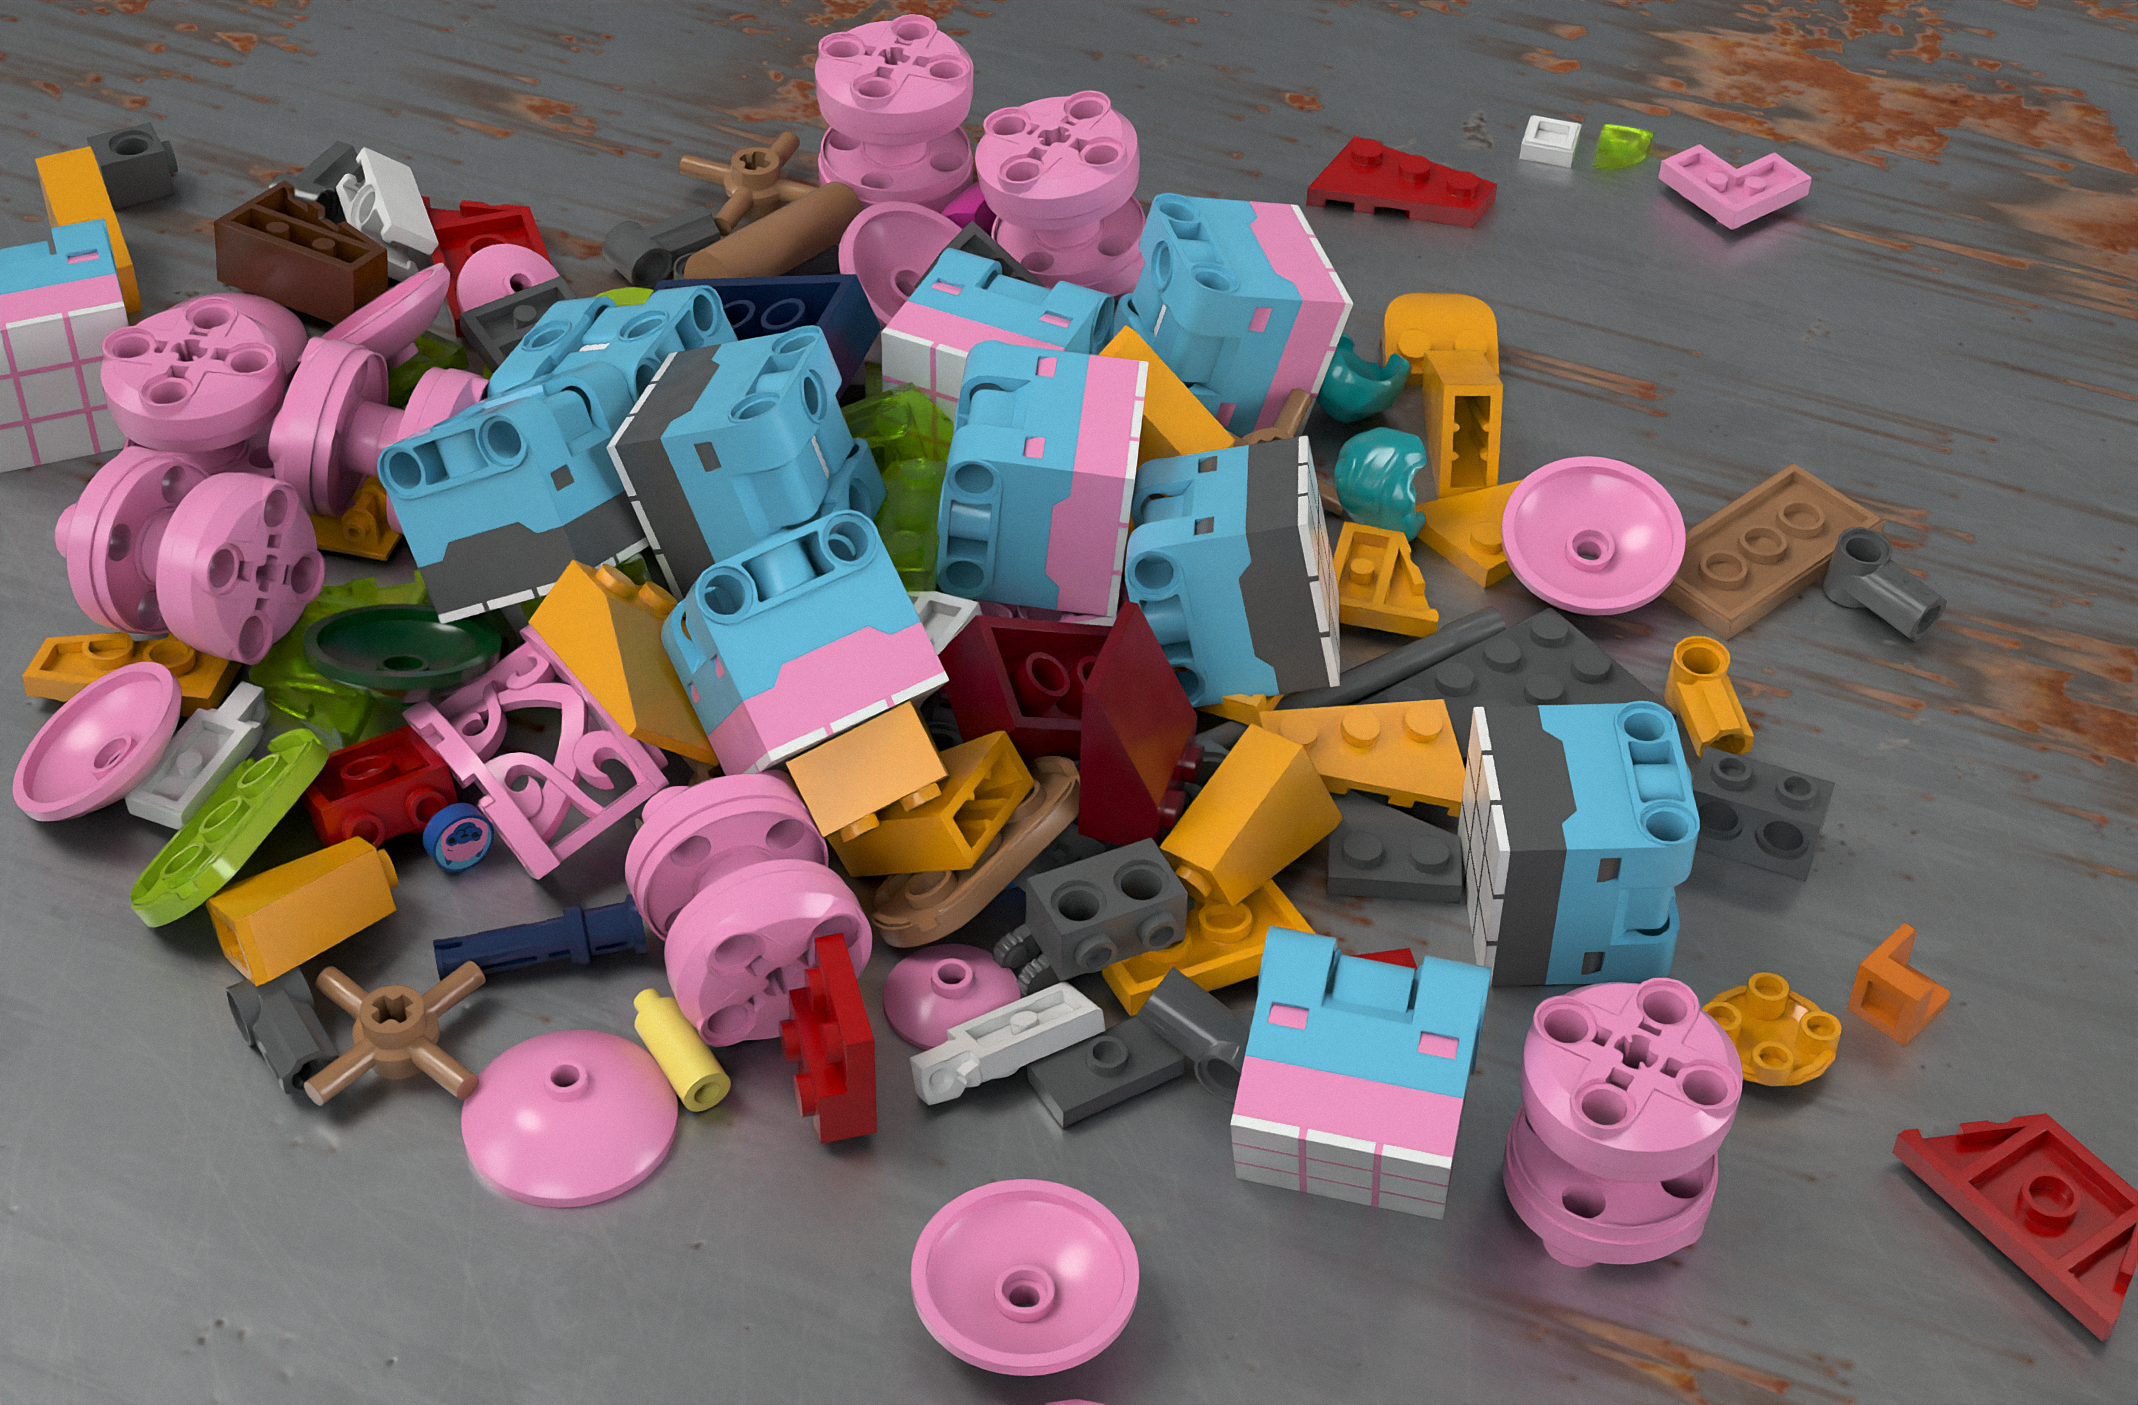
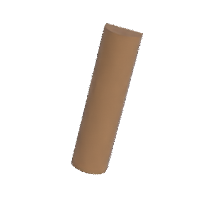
M829 182L694 253L686 262L683 278L778 277L841 242V238L849 224L862 211L861 203L855 192L844 183Z

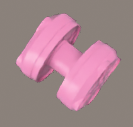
M916 14L902 15L893 21H880L861 25L847 32L829 34L820 40L818 45L819 57L815 64L816 96L821 114L831 127L825 132L821 141L818 157L819 186L821 187L834 181L844 183L857 195L862 211L878 203L900 201L918 204L941 213L956 196L973 185V155L970 149V141L966 132L960 126L969 113L973 97L974 67L968 52L955 40L937 30L935 21L929 17Z
M1092 90L1081 91L1069 97L1040 99L1020 107H1005L989 114L984 120L985 134L977 146L975 162L981 191L984 194L987 205L997 215L992 227V239L1049 289H1053L1059 281H1067L1111 294L1114 297V301L1120 300L1121 296L1127 293H1134L1145 261L1139 250L1138 243L1146 217L1141 204L1132 195L1139 180L1140 155L1137 134L1131 122L1124 115L1112 109L1111 100L1106 94Z
M206 297L190 303L187 307L171 309L150 316L135 326L117 329L104 338L101 346L104 355L100 372L101 382L108 409L118 428L127 436L123 450L130 446H139L177 455L200 466L210 476L225 472H242L275 479L274 462L269 458L268 447L274 420L285 399L286 370L281 345L275 334L267 326L251 317L240 314L236 304L229 299Z
M314 336L308 341L304 349L300 366L291 381L283 407L275 418L271 429L268 452L270 460L274 462L275 479L286 481L294 486L309 514L320 517L329 515L342 518L345 511L354 506L355 501L352 497L363 486L367 476L379 478L377 463L383 449L418 431L454 417L464 409L488 398L487 390L490 380L484 379L481 375L454 368L446 370L433 367L422 376L404 410L387 405L389 389L386 361L380 353L370 351L365 346ZM387 493V518L390 528L396 533L404 534Z
M139 446L125 448L118 456L104 465L85 487L76 504H72L64 510L55 528L56 547L59 553L66 558L69 582L74 597L84 613L95 623L131 634L159 635L171 631L181 642L192 646L200 652L249 665L259 663L264 659L269 650L291 630L301 616L306 604L311 603L318 597L326 579L325 559L317 551L316 537L308 510L292 484L282 480L242 472H225L210 476L203 468L180 456Z
M766 770L756 774L722 776L700 782L691 787H669L661 790L649 799L642 812L644 824L635 835L626 856V882L640 915L651 930L661 940L666 942L664 958L668 981L681 1012L696 1027L700 1038L707 1045L725 1047L739 1043L742 1040H762L779 1037V1021L790 1019L788 990L806 987L804 970L815 967V937L843 933L856 980L858 981L866 968L872 950L870 924L855 894L837 873L828 868V849L825 837H822L799 789L788 773L781 770Z
M1667 977L1652 978L1641 984L1627 982L1599 983L1572 990L1562 996L1548 998L1536 1007L1532 1025L1525 1040L1520 1067L1522 1104L1511 1123L1507 1135L1502 1170L1504 1186L1515 1211L1527 1226L1543 1239L1544 1248L1549 1255L1561 1264L1571 1267H1588L1598 1262L1606 1264L1644 1263L1670 1255L1682 1247L1695 1243L1702 1236L1718 1183L1717 1150L1734 1122L1742 1092L1743 1073L1739 1055L1730 1037L1708 1013L1700 1008L1698 998L1690 987L1678 980Z

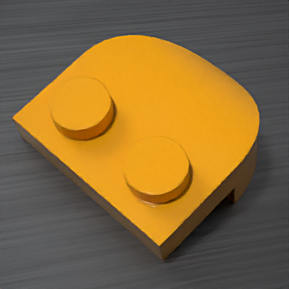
M1417 292L1400 295L1388 305L1379 341V347H1382L1383 368L1386 367L1391 354L1394 353L1408 360L1412 370L1407 385H1423L1424 350H1481L1499 377L1496 318L1491 308L1482 300L1458 293Z

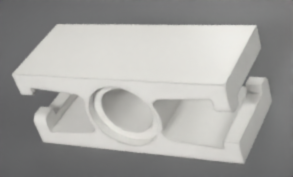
M363 147L356 160L363 167L365 184L358 183L356 176L345 174L336 186V191L347 222L387 249L388 277L402 282L418 273L416 263L409 260L408 247L431 256L439 243L411 168Z

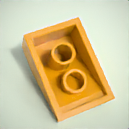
M572 560L528 623L629 737L716 767L719 764V760L663 647L661 639L662 626L678 604L677 600L669 592L653 582L646 581L643 587L634 584L624 573L608 564H602L598 570ZM681 619L682 631L692 641L685 621Z
M910 700L786 762L822 837L828 838L839 833L843 843H847L879 827L881 824L876 813L898 802L901 803L906 813L942 795L937 782L949 777L920 709Z

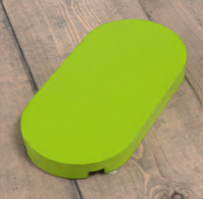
M299 728L281 734L269 741L270 744L266 746L272 754L258 762L253 757H250L247 761L244 759L226 775L142 872L132 887L130 896L132 904L130 906L146 926L158 927L177 920L214 895L235 875L318 776L326 764L329 750L310 729Z

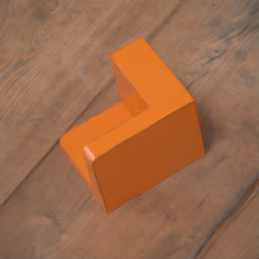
M1903 923L1860 963L1847 1006L1849 1011L1902 1046H1905L1947 1006L1951 995L1949 990L1907 964L1917 934V930L1907 923Z

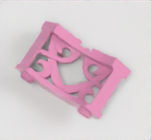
M529 624L519 631L525 643L502 658L480 680L457 690L435 707L428 701H421L406 710L402 715L408 724L448 764L451 777L462 789L474 782L485 796L479 800L478 808L530 877L539 880L560 865L561 861L653 794L666 787L669 782L660 771L668 765V761L659 747L629 737ZM527 707L562 709L561 734L553 766L539 756L523 752L504 754L488 761L498 750L507 730L505 712ZM588 713L603 730L588 733ZM489 718L488 725L486 726L483 720ZM481 730H484V731H482L481 733H479V734H477V735H475V736H472V735L475 734L476 732L481 731ZM612 758L619 760L633 773L637 784L604 808L582 792L578 785L582 776L588 784L598 789L608 790L615 788L609 776L600 771L601 764L605 760ZM522 775L534 776L545 782L543 789H541L539 784L532 777L528 776L529 783L524 790L520 792L511 790L513 782ZM571 804L589 818L548 848L547 844L556 834Z

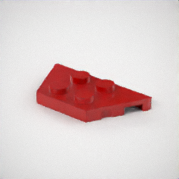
M421 196L439 243L431 256L428 255L431 266L444 263L450 272L449 288L444 298V303L456 338L465 336L460 330V313L462 312L457 301V280L461 269L473 254L491 245L513 244L538 253L552 265L529 206L510 204L488 205L484 202L462 200L459 205L460 211L431 208L430 198ZM510 283L511 288L515 292L524 290L519 285Z
M2047 1113L2013 1117L2005 1123H1994L1988 1120L1960 1123L1956 1135L1922 1138L1918 1128L1904 1130L1897 1135L1892 1151L1897 1158L2102 1342L2111 1336L2138 1263V1192Z

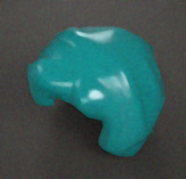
M1342 332L1316 402L1328 415L1337 421L1350 423L1368 419L1390 408L1406 388L1412 367L1408 360L1397 353L1391 354L1386 367L1383 369L1377 363L1364 361L1354 353L1353 348L1355 344L1351 337Z
M1378 427L1359 433L1344 443L1339 452L1334 471V484L1341 506L1355 523L1404 532L1408 543L1418 536L1427 521L1422 511L1418 513L1415 511L1417 493L1412 482L1415 475L1428 462L1426 450L1421 439L1414 434L1386 427Z

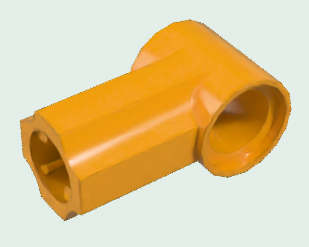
M1706 636L1687 637L1676 644L1664 690V701L1678 716L1682 717L1698 758L1702 757L1706 746L1741 756L1751 751L1754 735L1727 675L1730 665L1729 652L1723 644Z

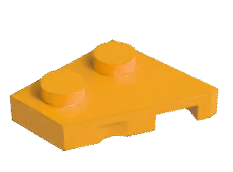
M1344 521L1333 557L1339 591V623L1421 638L1437 632L1439 614L1436 608L1430 609L1425 598V581L1419 567L1411 561L1412 550L1404 532Z

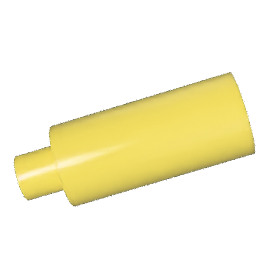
M654 988L640 992L634 999V1006L638 1011L635 1019V1029L684 1106L690 1111L700 1112L717 1105L729 1092L731 1081L708 1045L700 1038L696 1027L685 1018L675 998H662L658 990Z

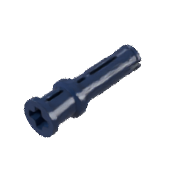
M627 894L625 902L585 910L580 904L569 905V909L563 910L564 916L545 921L482 931L477 934L436 939L433 940L439 979L442 981L467 961L474 962L483 974L487 975L570 958L573 964L579 963L580 966L591 964L592 957L631 949H634L638 955L646 954L648 949L642 916L637 909L632 895Z

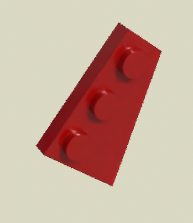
M1354 136L1308 187L1306 205L1325 208L1327 199L1355 203L1354 212L1374 214L1376 207L1403 209L1404 214L1411 220L1473 228L1495 202L1497 183L1479 178L1468 171H1458L1431 162L1420 155H1410L1384 146L1373 139H1363Z

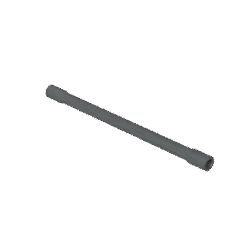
M1487 606L1444 625L1435 633L1340 673V686L1301 691L1286 696L1279 701L1273 711L1345 706L1412 677L1506 629L1504 620L1494 607ZM1231 720L1196 735V744H1200L1208 737L1230 752L1249 725Z

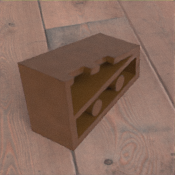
M285 180L214 221L217 281L241 289L246 294L267 298L286 306L291 311L306 313L331 322L336 326L367 303L388 291L387 249L348 222L344 221L336 225L327 219L324 206L315 200L305 204L295 197V187Z

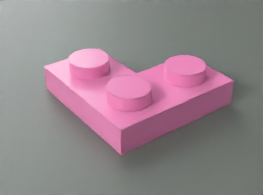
M1701 144L1662 160L1658 177L1680 193L1681 196L1693 202L1731 230L1807 196L1812 177L1775 152L1735 169Z

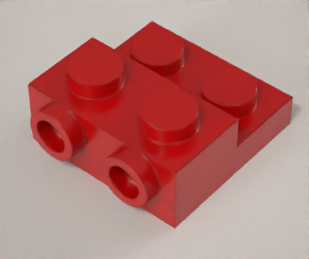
M410 725L329 753L323 769L298 798L309 811L317 837L326 848L359 836L377 849L384 840L406 832L410 834L424 833L427 824L436 813L447 806L459 803L448 764Z
M843 933L814 938L815 967L804 970L806 987L788 990L790 1019L779 1021L780 1041L786 1063L798 1061L799 1074L793 1076L800 1116L801 1118L813 1116V1125L818 1132L821 1144L877 1133L875 1040Z

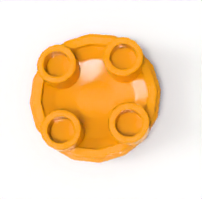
M1770 972L1756 973L1749 978L1748 985L1737 986L1718 993L1709 1003L1702 1007L1724 1029L1733 1042L1740 1058L1743 1080L1767 1086L1800 1085L1820 1077L1835 1061L1842 1029L1840 1021L1834 1015L1822 1011L1811 1000L1790 990L1788 982L1778 974Z

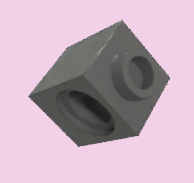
M150 122L87 137L88 146H91L113 210L174 195L170 173L178 172L175 154L169 140L160 142Z

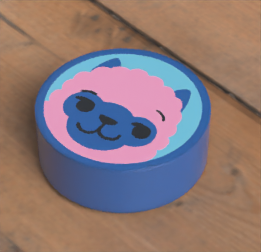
M457 803L440 810L429 821L423 834L424 849L441 869L448 872H461L477 865L489 853L494 841V829L491 823L477 807L468 803Z

